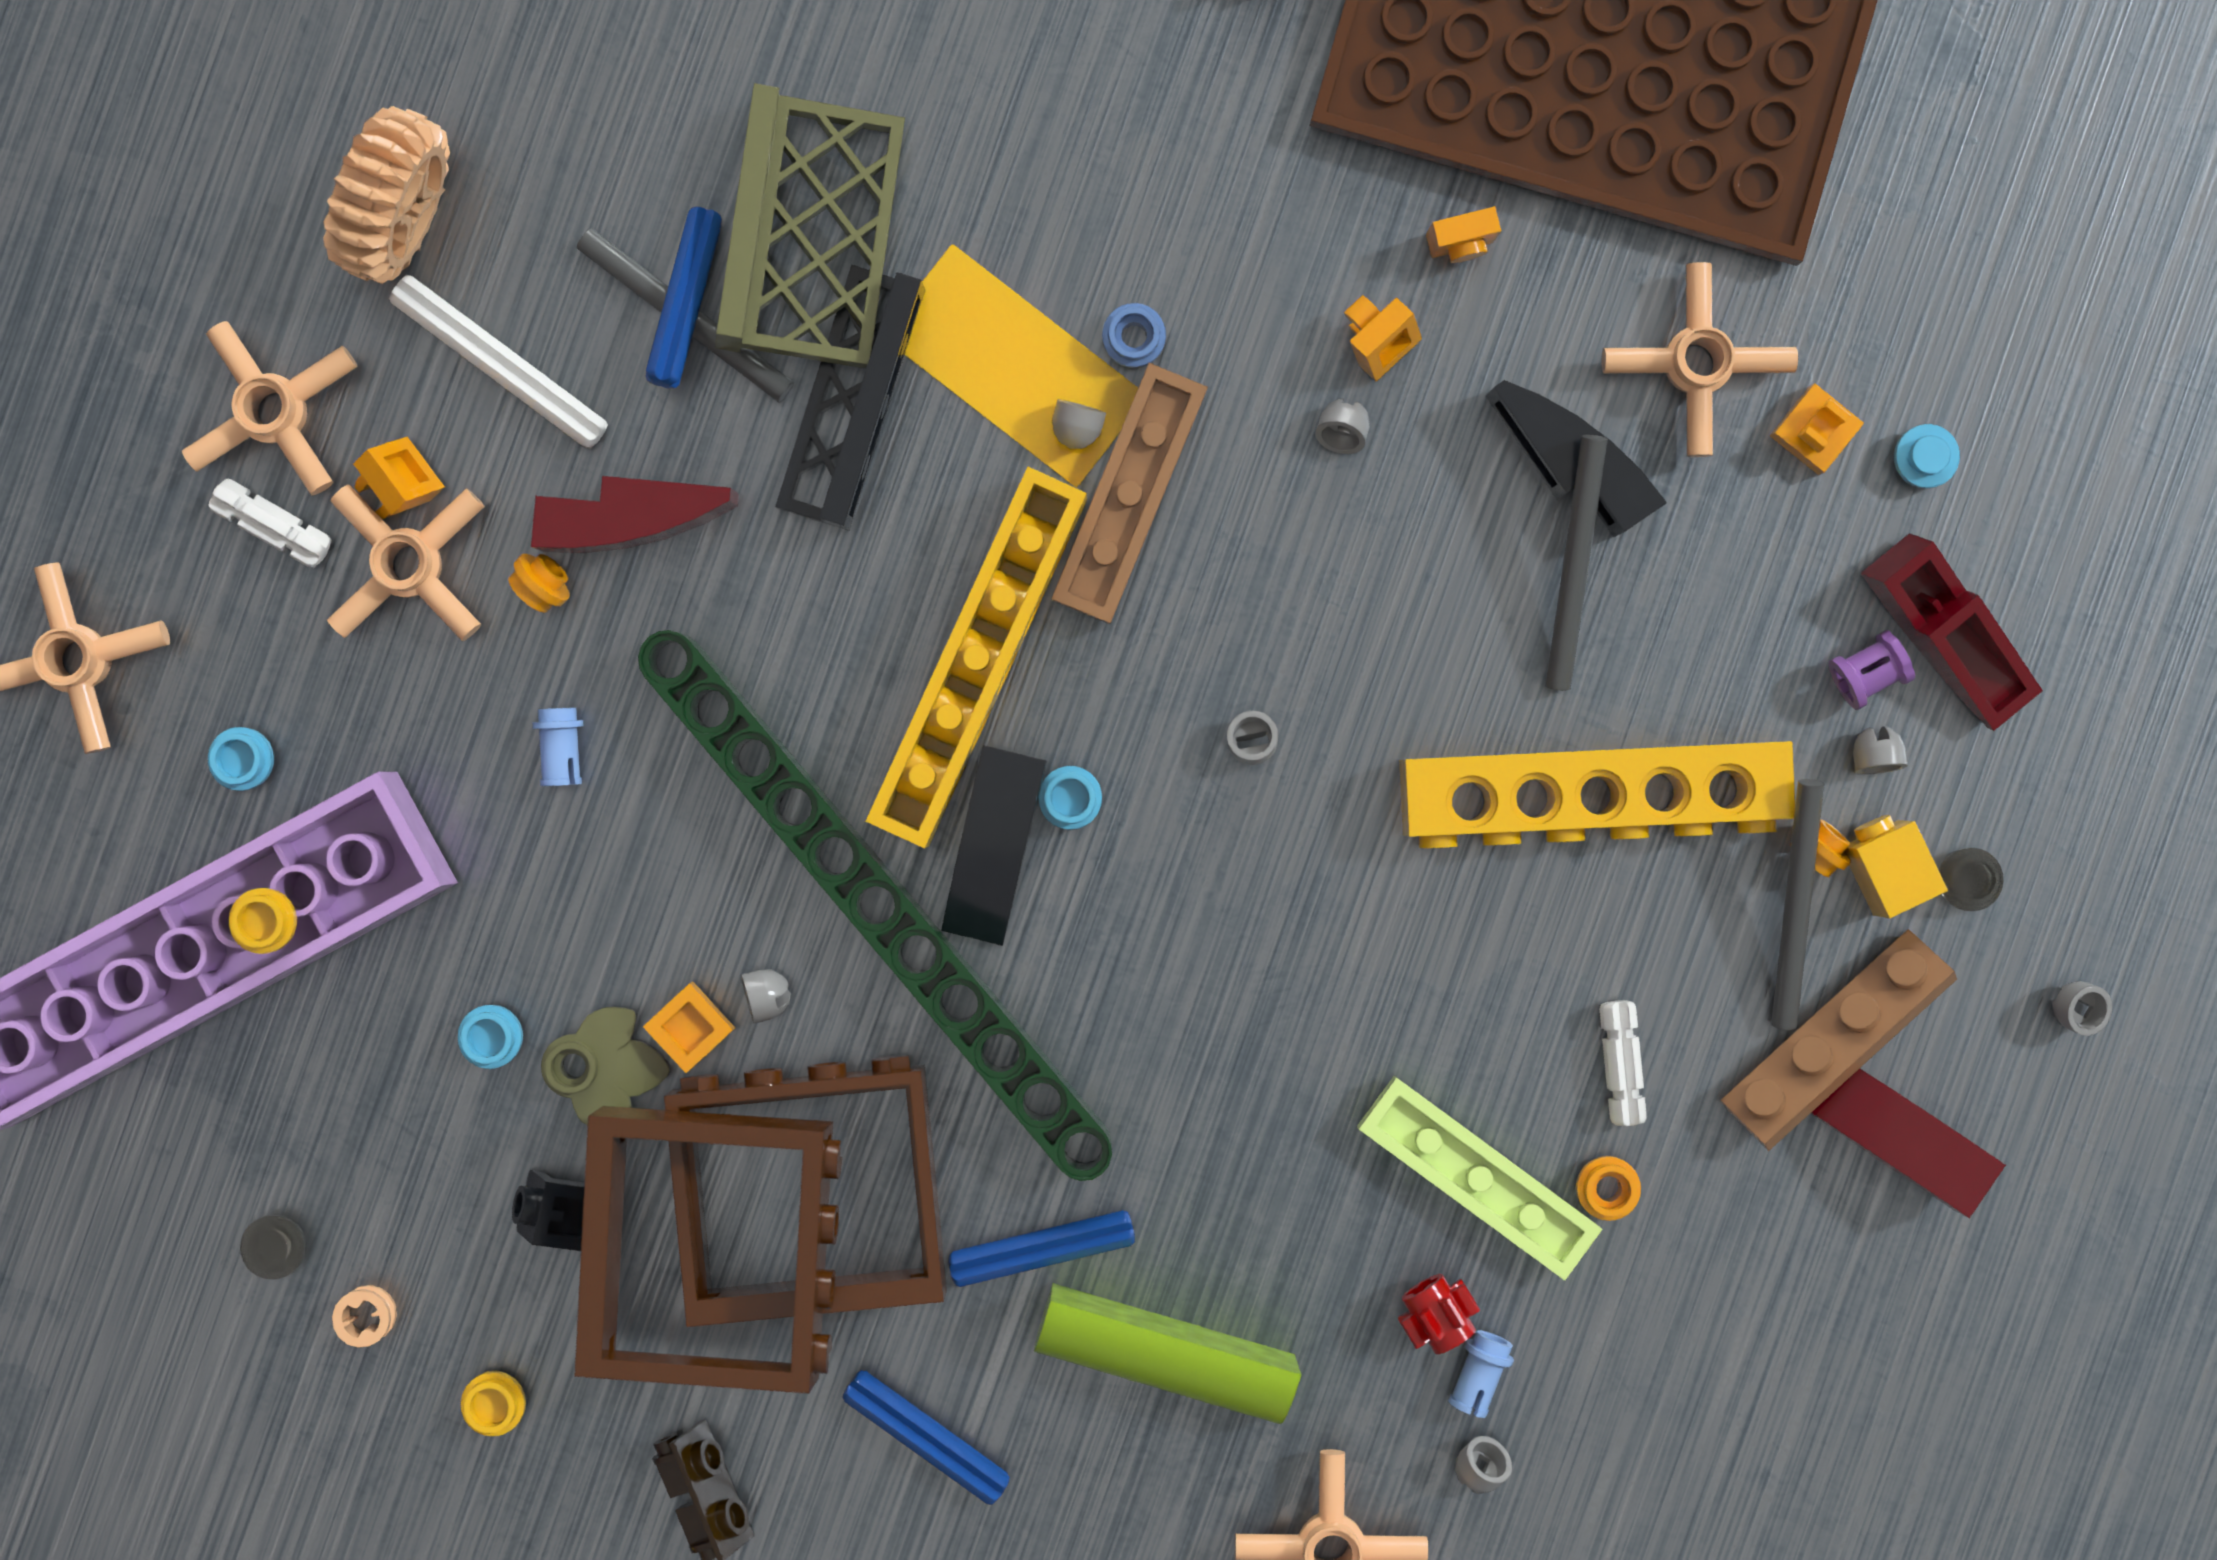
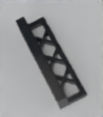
M851 264L844 289L849 292L866 280L869 276V270ZM899 272L896 273L895 278L882 274L880 290L890 292L882 320L875 324L874 336H877L874 346H872L863 381L845 390L834 370L836 364L821 361L775 507L777 509L850 531L925 293L921 279ZM845 307L836 312L828 342L831 346L850 349L859 344L861 328ZM851 318L858 333L844 340ZM832 379L839 394L825 401ZM857 396L855 406H853L850 399ZM844 402L851 416L844 441L826 451L815 430L820 414ZM813 440L820 454L806 461ZM839 455L836 466H834L831 459ZM825 463L832 479L823 508L795 500L794 496L801 475Z

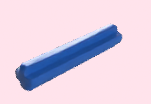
M692 207L688 211L646 367V380L653 385L668 389H674L680 385L721 230V215L714 210Z
M1122 1210L953 1251L949 1254L948 1258L949 1270L955 1286L963 1287L1129 1247L1135 1243V1233L1129 1213Z
M859 1371L844 1390L842 1398L845 1403L984 1503L992 1505L1005 1491L1010 1478L1006 1471L867 1371Z

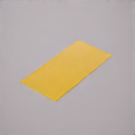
M950 245L922 281L925 293L905 355L1074 487H1078L1119 435L1138 387L957 246ZM1057 399L1078 403L1106 412L1101 434L1092 444L1082 449H1070L1058 441L1052 425V417Z

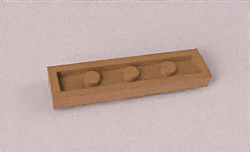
M1152 363L1148 364L1053 593L1052 601L1111 624L1208 389L1207 386Z
M1908 929L1721 1099L1722 1104L1770 1151L1957 980L1955 971Z

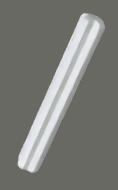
M404 276L394 287L389 297L390 302L580 445L591 449L604 435L608 426L606 420L413 276Z

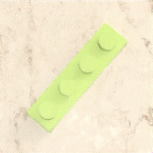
M1396 1076L1392 1077L1357 1125L1360 1131L1563 1280L1567 1279L1603 1230L1591 1219Z

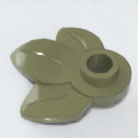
M605 1007L594 1011L585 1018L576 1034H568L556 1039L547 1047L543 1054L541 1072L545 1083L556 1094L571 1098L577 1117L587 1126L588 1116L602 1106L632 1108L630 1097L639 1096L655 1088L670 1073V1066L655 1048L644 1042L631 1039L636 1023L635 1011L632 1009ZM569 1054H577L584 1059L586 1068L582 1076L574 1077L566 1072L564 1061Z

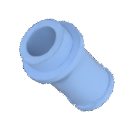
M577 708L538 709V722H532L533 729H539L542 774L540 785L562 786L582 784L579 770L577 727L584 725L583 720H577Z
M1477 1330L1474 1339H1468L1465 1342L1464 1347L1468 1351V1355L1448 1402L1456 1409L1469 1415L1472 1408H1474V1415L1476 1417L1486 1418L1504 1367H1511L1514 1362L1513 1357L1509 1355L1513 1345L1498 1335Z

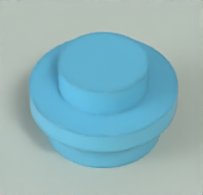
M1923 424L1911 428L1900 437L1894 450V464L1898 474L1908 484L1917 488H1934L1946 483L1955 474L1960 461L1959 446L1953 435L1943 427L1933 424Z
M234 727L223 731L214 739L208 752V766L214 779L222 786L236 791L251 790L260 786L269 777L274 765L273 749L267 738L260 732L246 727Z
M1076 766L1058 768L1052 771L1041 784L1039 793L1040 809L1045 818L1059 828L1071 830L1084 827L1093 821L1101 808L1102 792L1096 778L1083 768Z
M484 1005L475 1008L464 1017L458 1030V1045L463 1056L473 1065L485 1069L499 1068L512 1061L519 1053L523 1042V1030L518 1018L510 1010L499 1005Z

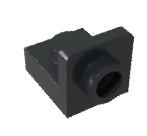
M530 1170L526 1186H519L513 1200L512 1220L514 1224H517V1232L532 1245L581 1251L585 1183L554 1179L542 1171Z

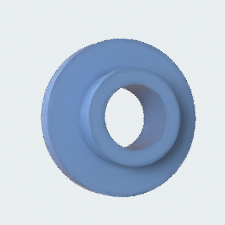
M1139 303L1125 304L1116 308L1106 319L1102 332L1103 345L1107 354L1116 363L1128 368L1144 367L1155 361L1161 354L1166 340L1165 326L1161 317L1152 308ZM1138 326L1142 328L1146 333V341L1136 348L1127 346L1122 340V333L1127 327Z

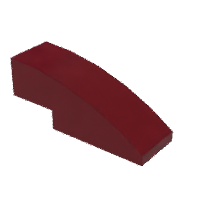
M602 476L600 501L535 496L531 547L542 552L591 553L627 549L665 540L702 526L738 507L739 494L730 487Z
M1909 533L1861 572L1863 578L1911 642L1988 729L1995 731L2043 691L1980 596L1964 588L1933 541Z
M1858 1069L1811 1112L1813 1116L1880 1162L1903 1175L1955 1212L1969 1219L2006 1166L1957 1131L1862 1069Z

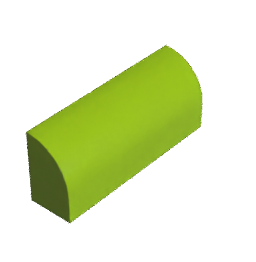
M1052 1283L1034 1344V1352L1280 1425L1284 1422L1290 1410L1301 1378L1295 1354Z

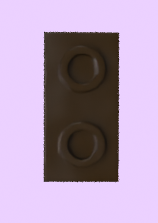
M706 1419L700 1421L679 1437L677 1433H674L653 1443L657 1454L652 1460L654 1465L657 1466L669 1497L673 1498L689 1493L693 1501L681 1505L675 1510L689 1543L691 1553H699L701 1560H712L715 1558L717 1560H726L754 1537L749 1524L747 1509L738 1498L724 1464L723 1451L718 1442L714 1440Z

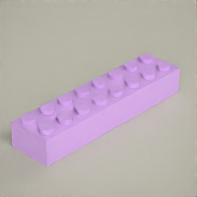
M376 772L1 977L0 1130L13 1127L456 885L458 882L398 772ZM257 888H271L283 893L292 902L297 915L296 930L289 943L275 952L266 954L252 953L242 948L234 940L229 928V914L234 902L245 892Z

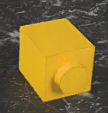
M1888 814L1854 829L1858 839L1850 842L1845 852L1852 861L1849 866L1873 916L1892 918L1948 891L1915 821L1896 820L1893 822Z

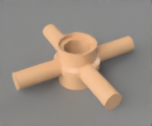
M1696 262L1686 264V328L1676 334L1668 346L1663 348H1603L1601 363L1603 374L1666 373L1672 385L1687 393V457L1713 456V392L1722 387L1732 373H1795L1798 366V351L1796 347H1733L1731 340L1724 332L1712 327V264ZM1699 345L1708 350L1713 359V369L1710 375L1701 376L1690 370L1685 359L1688 346Z
M228 321L213 326L207 331L206 335L239 384L232 397V412L234 416L182 450V454L188 464L198 472L251 437L263 443H277L311 496L328 489L333 484V481L300 432L307 419L305 401L357 368V363L352 355L342 345L289 380L277 374H262ZM278 393L282 402L279 416L269 424H262L258 416V408L261 401L269 394Z
M351 485L342 487L334 494L330 502L373 546L369 556V565L373 577L327 619L328 623L338 634L346 638L390 595L403 598L420 596L461 641L470 638L480 628L481 623L439 580L442 570L439 549L485 507L468 488L457 496L421 531L410 528L392 530ZM412 546L419 557L418 569L410 578L400 580L393 569L394 558L401 549Z
M49 563L35 567L36 579L51 630L45 632L36 641L32 656L0 665V692L44 680L54 689L68 692L85 754L109 749L111 746L94 686L107 677L113 660L169 645L170 636L168 629L161 620L101 637L93 629L76 623L60 563ZM76 642L81 648L83 659L80 668L70 675L63 666L62 658L67 646Z
M1326 1449L1320 1451L1319 1513L1312 1516L1305 1523L1299 1534L1235 1533V1560H1324L1315 1555L1314 1550L1321 1539L1332 1535L1342 1537L1348 1542L1344 1554L1334 1560H1428L1427 1536L1363 1535L1359 1526L1352 1519L1344 1515L1345 1452L1336 1449Z

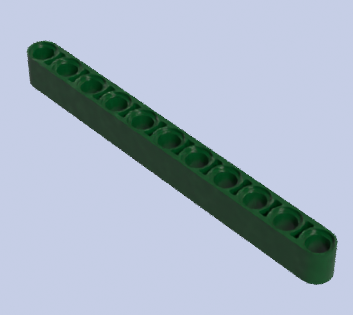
M671 630L658 631L649 636L641 645L639 651V668L645 679L1056 1166L1069 1178L1078 1181L1093 1180L1102 1175L1111 1161L1112 1142L1109 1131L1098 1116L702 647L691 637ZM669 643L680 644L687 656L685 669L674 678L664 677L657 667L658 653ZM718 691L726 698L729 711L726 719L720 725L707 727L698 716V704L705 694ZM751 740H760L766 745L770 753V762L767 769L758 776L746 774L739 765L738 755L740 749ZM792 788L804 791L811 800L812 809L810 816L800 825H793L784 820L779 809L781 797ZM832 837L844 839L849 843L853 851L852 864L844 873L836 874L830 872L821 862V847L826 840ZM879 886L891 893L895 908L889 920L884 922L872 921L863 913L861 909L862 895L870 887ZM919 935L926 937L933 943L936 949V959L932 967L926 970H915L905 963L902 958V946L907 938ZM953 985L969 987L977 997L978 1007L976 1012L968 1018L958 1019L952 1017L943 1006L942 998L944 991ZM995 1034L1008 1035L1016 1041L1019 1047V1058L1015 1063L1007 1067L995 1066L984 1055V1042ZM1038 1083L1051 1085L1060 1095V1106L1049 1115L1041 1116L1034 1114L1028 1109L1024 1100V1094L1029 1087ZM1082 1132L1094 1135L1102 1145L1101 1154L1091 1163L1081 1164L1073 1161L1065 1150L1066 1142L1071 1136Z

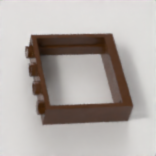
M902 1055L872 1059V1070L846 1072V1062H827L807 1066L808 1076L783 1078L782 1068H766L744 1072V1082L719 1085L718 1074L680 1078L681 1089H673L664 1096L665 1110L695 1112V1109L906 1089L923 1268L836 1276L832 1309H823V1314L944 1302L947 1285L925 1065L910 1066L909 1056ZM668 1141L686 1327L794 1317L796 1280L712 1288L698 1143Z
M602 1106L588 1116L575 1377L809 1394L819 1379V1373L828 1374L829 1353L832 1350V1336L830 1334H822L823 1309H832L835 1296V1270L825 1269L826 1245H835L837 1240L839 1206L829 1204L830 1179H839L843 1158L840 1156L841 1140H832L833 1121ZM627 1138L803 1150L791 1363L616 1350Z

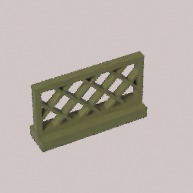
M754 83L718 318L715 349L740 353L741 348L866 369L872 350L905 117L779 95V87ZM789 115L816 120L829 139L801 157L786 137ZM832 123L847 125V127L838 132ZM861 129L889 133L886 155L866 169L845 142V140ZM836 147L856 176L829 194L809 168V165ZM784 151L793 164L780 172ZM884 169L882 187L880 189L872 177ZM800 172L820 201L792 219L776 198L779 186ZM861 184H864L879 205L878 215L856 230L836 202ZM827 209L848 237L820 256L800 230V227ZM775 212L784 226L771 234ZM875 230L873 249L871 251L863 238ZM791 234L811 263L783 282L767 260L768 250ZM854 245L870 266L869 276L862 283L847 292L826 264ZM818 270L839 299L810 318L790 289ZM766 275L775 288L762 296L764 277ZM866 292L864 311L862 313L853 300ZM780 296L783 297L802 323L801 326L784 338L756 333L759 311ZM845 307L861 328L858 350L831 346L817 326ZM809 332L816 343L800 341L798 339Z

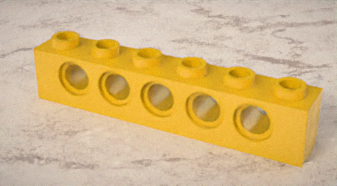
M1027 466L865 822L924 849L930 846L1087 503V493Z
M1792 741L1399 760L1403 836H1419V848L1458 847L1457 834L1482 833L1483 845L1521 844V831L1546 830L1547 842L1585 841V828L1610 827V839L1649 838V825L1673 824L1674 836L1713 835V822L1737 821L1738 833L1777 832V819H1794L1795 813ZM1721 771L1730 774L1737 786L1734 800L1723 808L1715 804L1709 792L1711 780ZM1657 774L1668 778L1674 791L1671 803L1660 811L1652 808L1645 797V788L1648 781ZM1593 777H1598L1605 781L1610 789V801L1607 807L1596 814L1589 812L1581 801L1582 787ZM1529 780L1539 782L1547 793L1545 808L1541 813L1533 817L1525 815L1519 809L1516 800L1519 788ZM1469 782L1481 790L1484 797V805L1482 811L1475 818L1465 820L1454 811L1452 798L1459 786Z

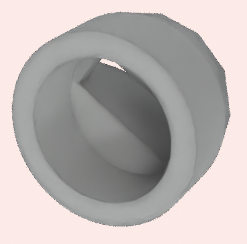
M1344 398L1328 403L1320 415L1315 435L1322 446L1336 453L1353 454L1361 451L1365 446L1370 428L1368 412L1357 401L1354 405L1344 403Z
M1057 399L1052 417L1054 434L1061 444L1070 449L1085 448L1100 436L1106 412L1078 403Z
M1246 711L1237 715L1231 721L1227 731L1229 751L1234 758L1244 764L1258 765L1267 761L1275 753L1278 745L1276 724L1268 715L1259 711ZM1268 736L1269 743L1243 749H1239L1237 746V742Z
M1882 726L1879 732V740H1877L1872 728H1866L1858 735L1854 743L1853 752L1855 772L1857 774L1886 773L1908 766L1904 743L1900 735L1891 728Z
M772 969L756 970L741 974L747 1004L754 1024L773 1019L785 1011L790 1004L791 993L787 990L788 981L782 974Z
M2074 981L2060 988L2061 991L2058 993L2056 1000H2053L2052 1005L2054 1016L2065 1028L2080 1035L2090 1036L2100 1032L2107 1025L2112 1014V1000L2103 988L2083 981ZM2077 1001L2089 1006L2084 1016L2074 1011Z
M1479 1436L1471 1440L1460 1451L1456 1459L1455 1472L1462 1485L1466 1484L1472 1489V1492L1476 1494L1489 1493L1496 1490L1510 1477L1512 1462L1507 1450L1498 1441L1487 1436ZM1478 1457L1486 1462L1481 1470L1475 1464Z

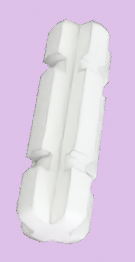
M225 479L214 489L208 504L213 513L229 522H232L235 517L239 520L237 523L239 528L281 552H284L286 548L292 550L290 557L307 567L315 568L326 557L332 542L326 533L312 525H308L304 529L301 527L303 520L258 494L252 499L249 497L251 491L232 479Z
M1609 1001L1601 1004L1599 1008L1601 1029L1607 1031V1038L1602 1039L1607 1089L1613 1091V1097L1608 1098L1609 1115L1611 1122L1617 1126H1634L1644 1123L1647 1118L1645 1097L1639 1095V1089L1644 1088L1639 1037L1633 1035V1028L1638 1027L1637 1011L1635 1004L1631 1001Z

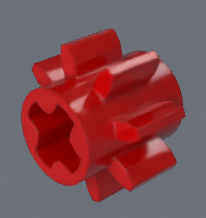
M1436 1274L1419 1282L1402 1296V1300L1409 1311L1398 1316V1320L1416 1349L1428 1342L1436 1355L1442 1354L1468 1340L1476 1331L1469 1317L1478 1313L1480 1308L1462 1279L1449 1285L1443 1274Z

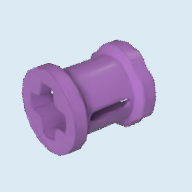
M1889 630L1877 634L1876 643L1846 659L1837 656L1829 660L1828 663L1831 676L1839 692L1855 710L1865 707L1868 697L1897 681L1907 684L1915 680L1912 662L1905 648ZM1876 666H1880V667L1874 669L1873 671H1871V672H1869V673H1867V674H1864L1865 672H1867V671H1869V670L1875 668Z

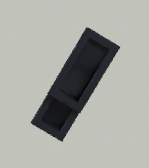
M1506 380L1496 385L1486 395L1490 404L1555 498L1558 500L1573 490L1582 435L1607 437L1571 411L1538 393ZM1608 439L1597 514L1614 538L1629 530L1667 502L1642 470Z
M983 745L941 931L1003 946L1047 764L1046 760Z

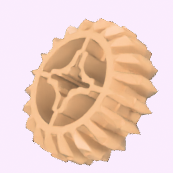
M391 106L389 109H380L374 114V117L364 122L362 133L353 137L352 148L347 156H343V165L340 173L334 178L335 187L333 193L327 200L330 207L323 221L326 229L323 240L324 246L327 249L328 260L334 262L353 276L365 281L371 279L381 284L388 280H394L401 274L402 270L410 266L413 254L416 251H420L421 242L429 231L432 219L438 209L440 197L445 191L443 184L449 172L447 160L450 156V149L446 131L442 130L440 125L427 120V116L410 109L404 111L394 106Z

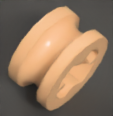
M373 1285L359 1286L344 1295L335 1305L332 1315L333 1328L338 1337L347 1345L358 1348L371 1346L385 1337L394 1327L397 1317L396 1304L391 1295L380 1287ZM368 1301L377 1309L371 1316H379L380 1321L379 1325L371 1324L362 1331L354 1326L353 1321L358 1319V1316H350L351 1307L358 1308Z

